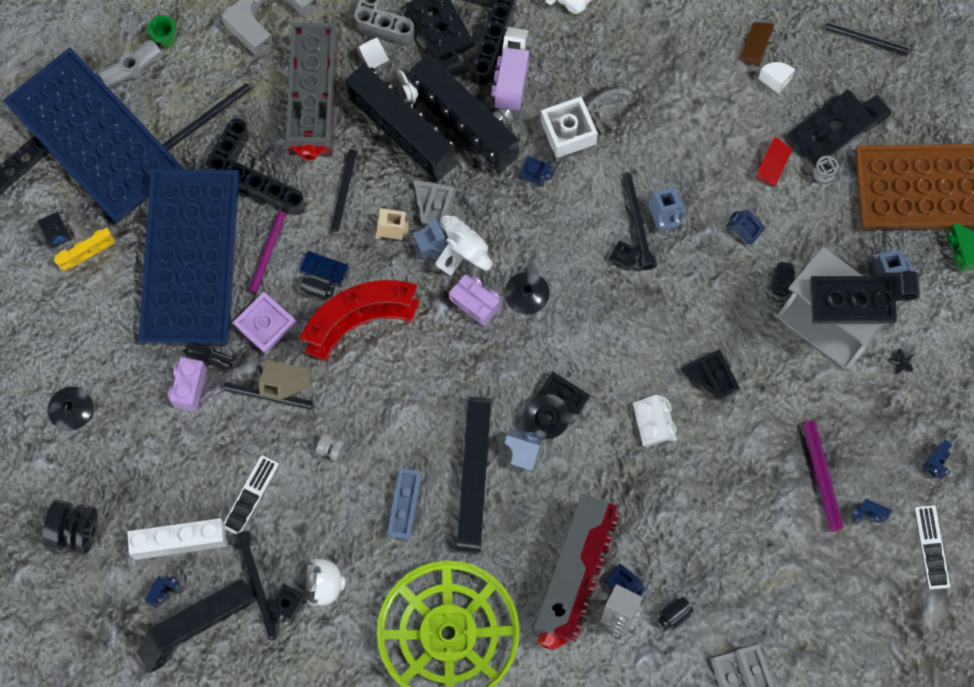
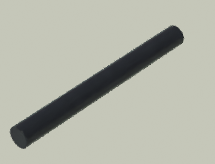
M827 21L825 30L906 55L909 50L907 45Z
M353 149L348 151L330 230L334 232H339L355 164L357 151Z
M225 382L224 391L312 410L314 404L312 400L293 396L282 400L260 395V389Z

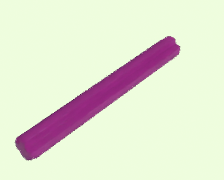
M814 420L807 421L803 424L829 527L832 532L840 531L844 526L817 424Z

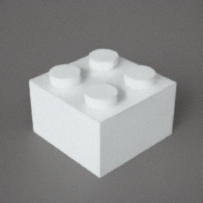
M582 96L541 110L540 122L556 158L596 145L598 133Z

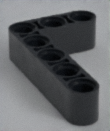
M464 0L492 8L472 67L473 79L478 84H487L492 78L504 43L505 33L516 8V0ZM498 15H504L505 17L499 18V17H497V16H498ZM492 33H498L499 35H498V36H492V35H490V34H492ZM486 51H491V52H493V53H492V54H485L484 52H486ZM481 69L486 70L485 73H479L478 71Z
M232 119L227 124L207 159L208 170H215L213 168L217 165H222L218 170H238L242 174L239 180V191L291 215L302 214L306 206L303 194L299 190L236 162L250 135L243 119ZM238 129L243 130L241 133H234ZM227 147H233L230 151H224ZM255 182L261 183L258 187H251ZM280 191L277 196H271L272 192ZM293 200H299V203L296 205L290 204Z
M240 579L152 627L146 633L137 651V655L149 673H152L167 663L176 646L247 608L256 600V597L245 581Z

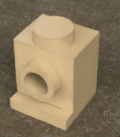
M380 208L375 239L386 237L402 240L403 234L408 233L409 221H405L406 212Z

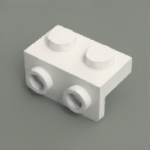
M654 395L633 403L644 447L667 440L672 442L677 440V428L672 421L670 414L671 405L666 397Z

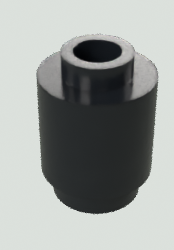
M779 262L774 267L770 290L773 291L774 295L785 297L787 294L792 293L789 287L795 279L796 271L794 270V265L787 262Z
M311 273L310 275H304L300 290L304 291L306 295L326 301L328 297L331 298L333 296L335 285H333L332 279Z
M683 596L679 599L675 598L658 612L660 616L658 621L664 629L674 631L691 617L690 614L694 612V609Z

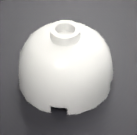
M311 559L310 561L313 565H308L305 589L306 591L310 590L311 598H306L307 603L311 606L331 604L339 596L340 590H344L345 578L341 576L340 570L335 563L324 559Z

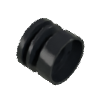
M53 501L46 514L43 527L44 547L62 551L67 545L70 553L77 551L80 555L88 554L97 530V508L94 506L85 507L83 504H79L74 509L71 502Z

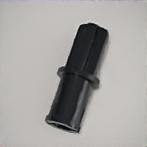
M192 343L189 347L188 354L190 356L207 361L209 365L212 363L230 370L232 366L231 361H234V356L218 352L214 347L210 349L196 343Z

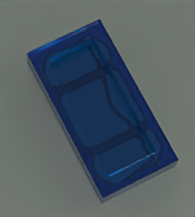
M307 251L299 270L303 274L310 275L314 273L332 279L334 285L341 287L349 265Z

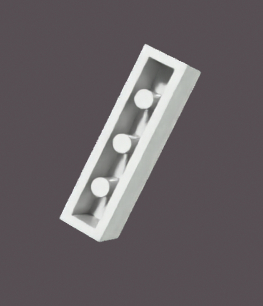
M221 518L127 531L129 555L135 560L227 547L225 524Z

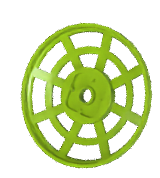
M445 560L420 566L407 573L394 585L380 610L377 623V641L385 667L401 687H412L408 682L417 673L431 681L445 683V687H455V683L468 680L480 671L491 679L484 687H495L509 671L515 659L519 645L520 628L513 600L495 577L475 565L461 561ZM442 570L443 584L430 587L417 596L407 587L411 581L424 574ZM452 570L472 573L485 580L488 584L479 594L468 587L452 584ZM495 590L500 594L507 606L511 617V626H497L494 612L486 601ZM443 592V605L430 610L422 602L433 594ZM452 592L465 594L474 600L464 609L453 605ZM400 593L409 602V605L402 615L399 630H385L389 609L394 599ZM480 607L484 609L488 616L490 627L476 628L472 615ZM416 609L424 617L420 630H407L409 618L413 610ZM452 627L456 632L454 638L450 640L444 639L442 637L443 629ZM512 635L509 655L502 669L497 672L488 663L495 652L498 636ZM491 637L489 648L482 659L472 650L476 639ZM385 640L400 641L403 655L410 665L401 676L389 659ZM407 640H421L425 652L417 660L411 655ZM467 657L475 665L468 672L454 676V662ZM432 658L445 662V676L433 674L423 667Z

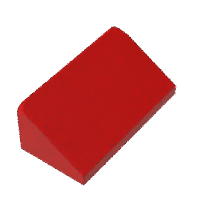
M774 137L760 165L756 179L776 187L793 149L780 139Z

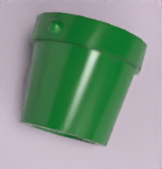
M159 15L151 19L148 24V32L155 43L162 49L174 46L177 39L174 21L168 15Z

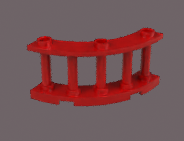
M378 280L358 284L338 293L323 304L305 326L300 336V340L309 343L304 352L305 355L326 362L334 347L342 339V336L351 329L354 330L361 325L369 323L371 320L384 318L413 322L420 304L419 299L413 298L418 285L405 281Z

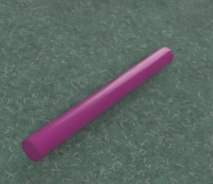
M278 211L249 288L251 293L257 294L286 217L284 212Z

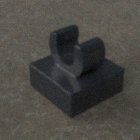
M619 240L609 257V261L628 271L639 250Z

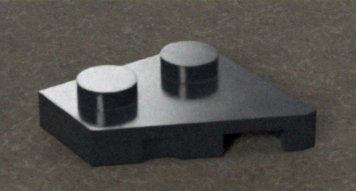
M720 349L681 368L683 374L719 400L740 391V387Z
M552 371L536 395L537 397L543 394H551L561 398L566 403L570 415H579L591 398L590 394Z

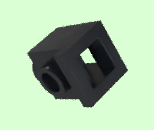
M283 583L280 592L270 607V610L274 612L272 616L283 623L286 620L293 622L306 600L305 595ZM284 600L290 601V605L287 608L282 607Z

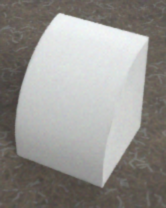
M508 27L504 36L503 50L504 48L525 50L529 30Z
M378 37L355 47L363 63L369 68H375L389 61Z
M781 62L770 63L761 69L758 79L779 94L792 80L795 69Z

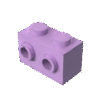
M180 358L179 364L175 365L173 374L175 377L174 386L171 385L168 392V398L174 408L197 412L207 372L203 361Z

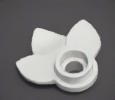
M397 70L395 73L400 82L397 92L408 100L409 106L412 108L413 103H415L418 97L417 89L408 82L403 71Z

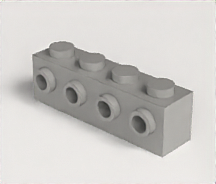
M616 584L605 606L600 622L608 625L607 629L618 635L621 632L626 634L628 629L633 631L644 608L640 604L643 597Z

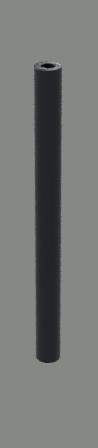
M247 83L242 85L162 145L169 151L251 90L250 86Z

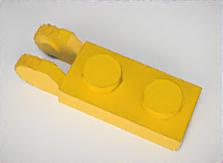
M107 227L97 230L92 234V237L85 241L77 242L72 249L60 251L59 254L55 255L54 261L59 269L66 271L114 244L115 239Z

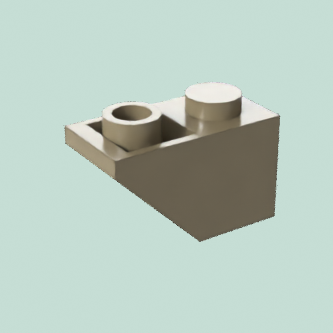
M267 360L259 380L260 395L282 400L309 388L311 385V369Z

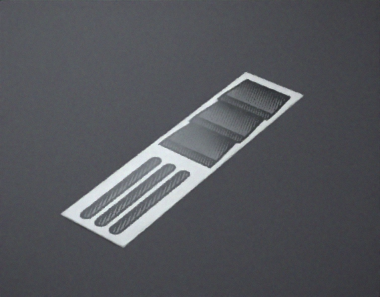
M263 455L260 456L224 521L226 530L234 534L243 531L279 463Z
M936 506L915 507L929 589L949 588L950 583Z

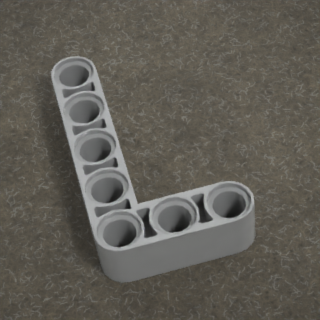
M359 0L354 14L356 27L359 32L402 45H408L413 42L415 37L414 25L410 19L381 11L385 0ZM383 24L389 25L387 27H381V25ZM408 30L407 33H402L401 31Z

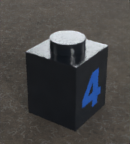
M58 212L38 220L44 237L52 249L72 240L66 224Z

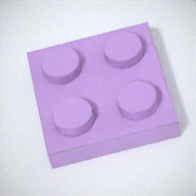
M263 292L233 322V325L266 354L297 322L270 296Z

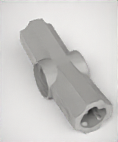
M148 39L132 53L123 54L118 62L98 72V75L109 89L127 79H137L141 76L142 70L162 54L161 50L152 40ZM135 64L133 67L127 68L129 65Z

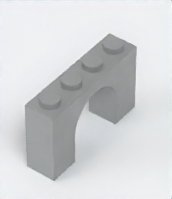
M239 0L233 6L227 7L221 15L224 26L256 57H260L274 45L271 34L254 18L258 7L268 0ZM284 0L293 6L304 18L320 6L319 0Z

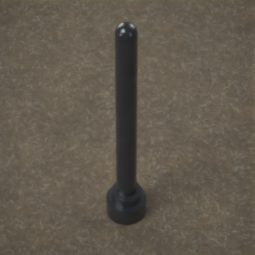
M625 172L623 179L641 252L640 259L638 260L639 267L642 271L652 270L657 267L656 257L649 251L632 175L630 172Z
M250 531L240 532L232 536L234 545L238 546V549L242 551L268 638L274 641L277 639V632L250 546H252L251 541L253 539Z

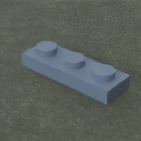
M399 468L387 537L411 540L422 471Z

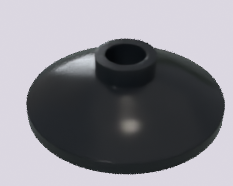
M522 272L513 276L505 290L507 303L513 310L521 314L539 312L546 306L550 295L549 286L545 279L533 272ZM529 287L532 291L530 293H525L523 290L524 288Z
M63 388L56 392L49 402V418L59 429L65 431L80 429L92 417L93 401L90 395L81 388ZM68 403H72V408L66 410L65 406Z
M543 394L533 398L528 403L524 412V421L527 429L537 434L538 438L553 439L563 434L567 429L570 413L566 403L561 398L551 394ZM549 415L552 419L549 422H545L543 417Z

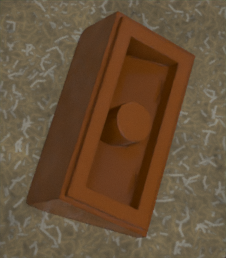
M753 22L739 60L760 66L775 24Z

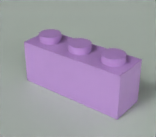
M504 48L503 55L498 56L497 69H500V71H495L494 83L497 86L493 85L491 98L495 99V108L521 110L528 70L529 51Z

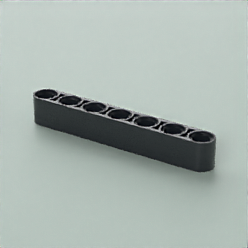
M468 397L457 551L481 552L491 398Z

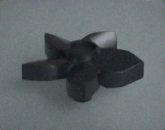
M898 348L897 357H891L888 361L896 365L894 369L895 374H899L903 369L907 372H913V366L909 362L913 360L915 355L907 354L905 356L903 350Z

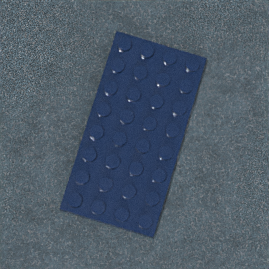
M71 47L3 100L6 106L115 224L119 223L149 198L151 169H183L182 165Z
M151 169L139 343L229 345L240 172L238 170Z

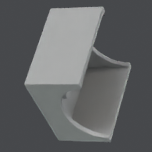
M822 247L790 285L789 290L794 293L776 317L848 372L880 333L885 323L812 324L811 276H862L825 247ZM829 296L832 304L839 305L842 303L839 296ZM853 296V301L856 304H865L863 296Z

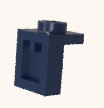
M527 156L519 178L544 187L546 180L550 181L554 173L552 160L547 159V162H543Z
M749 210L734 212L726 226L728 230H735L748 244H753L766 228Z
M946 439L923 464L929 474L943 479L949 472L942 465L951 455L948 450L952 444Z
M865 498L861 504L857 503L852 515L855 516L853 523L858 525L864 514L875 523H884L889 518L892 510Z
M619 564L604 579L606 584L613 590L616 584L639 596H642L645 590L641 580L622 564Z
M168 575L165 579L158 576L144 601L148 605L157 608L159 604L162 605L166 600L168 588L179 594L181 593L182 589L177 586L179 581Z

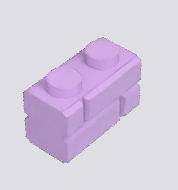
M464 275L450 291L449 300L485 326L500 309V296L492 289L487 291L482 287V282L475 276L470 278L468 275Z

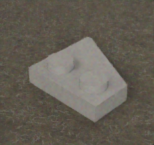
M414 180L422 225L426 227L428 222L437 219L440 225L441 218L449 215L456 192L455 188Z

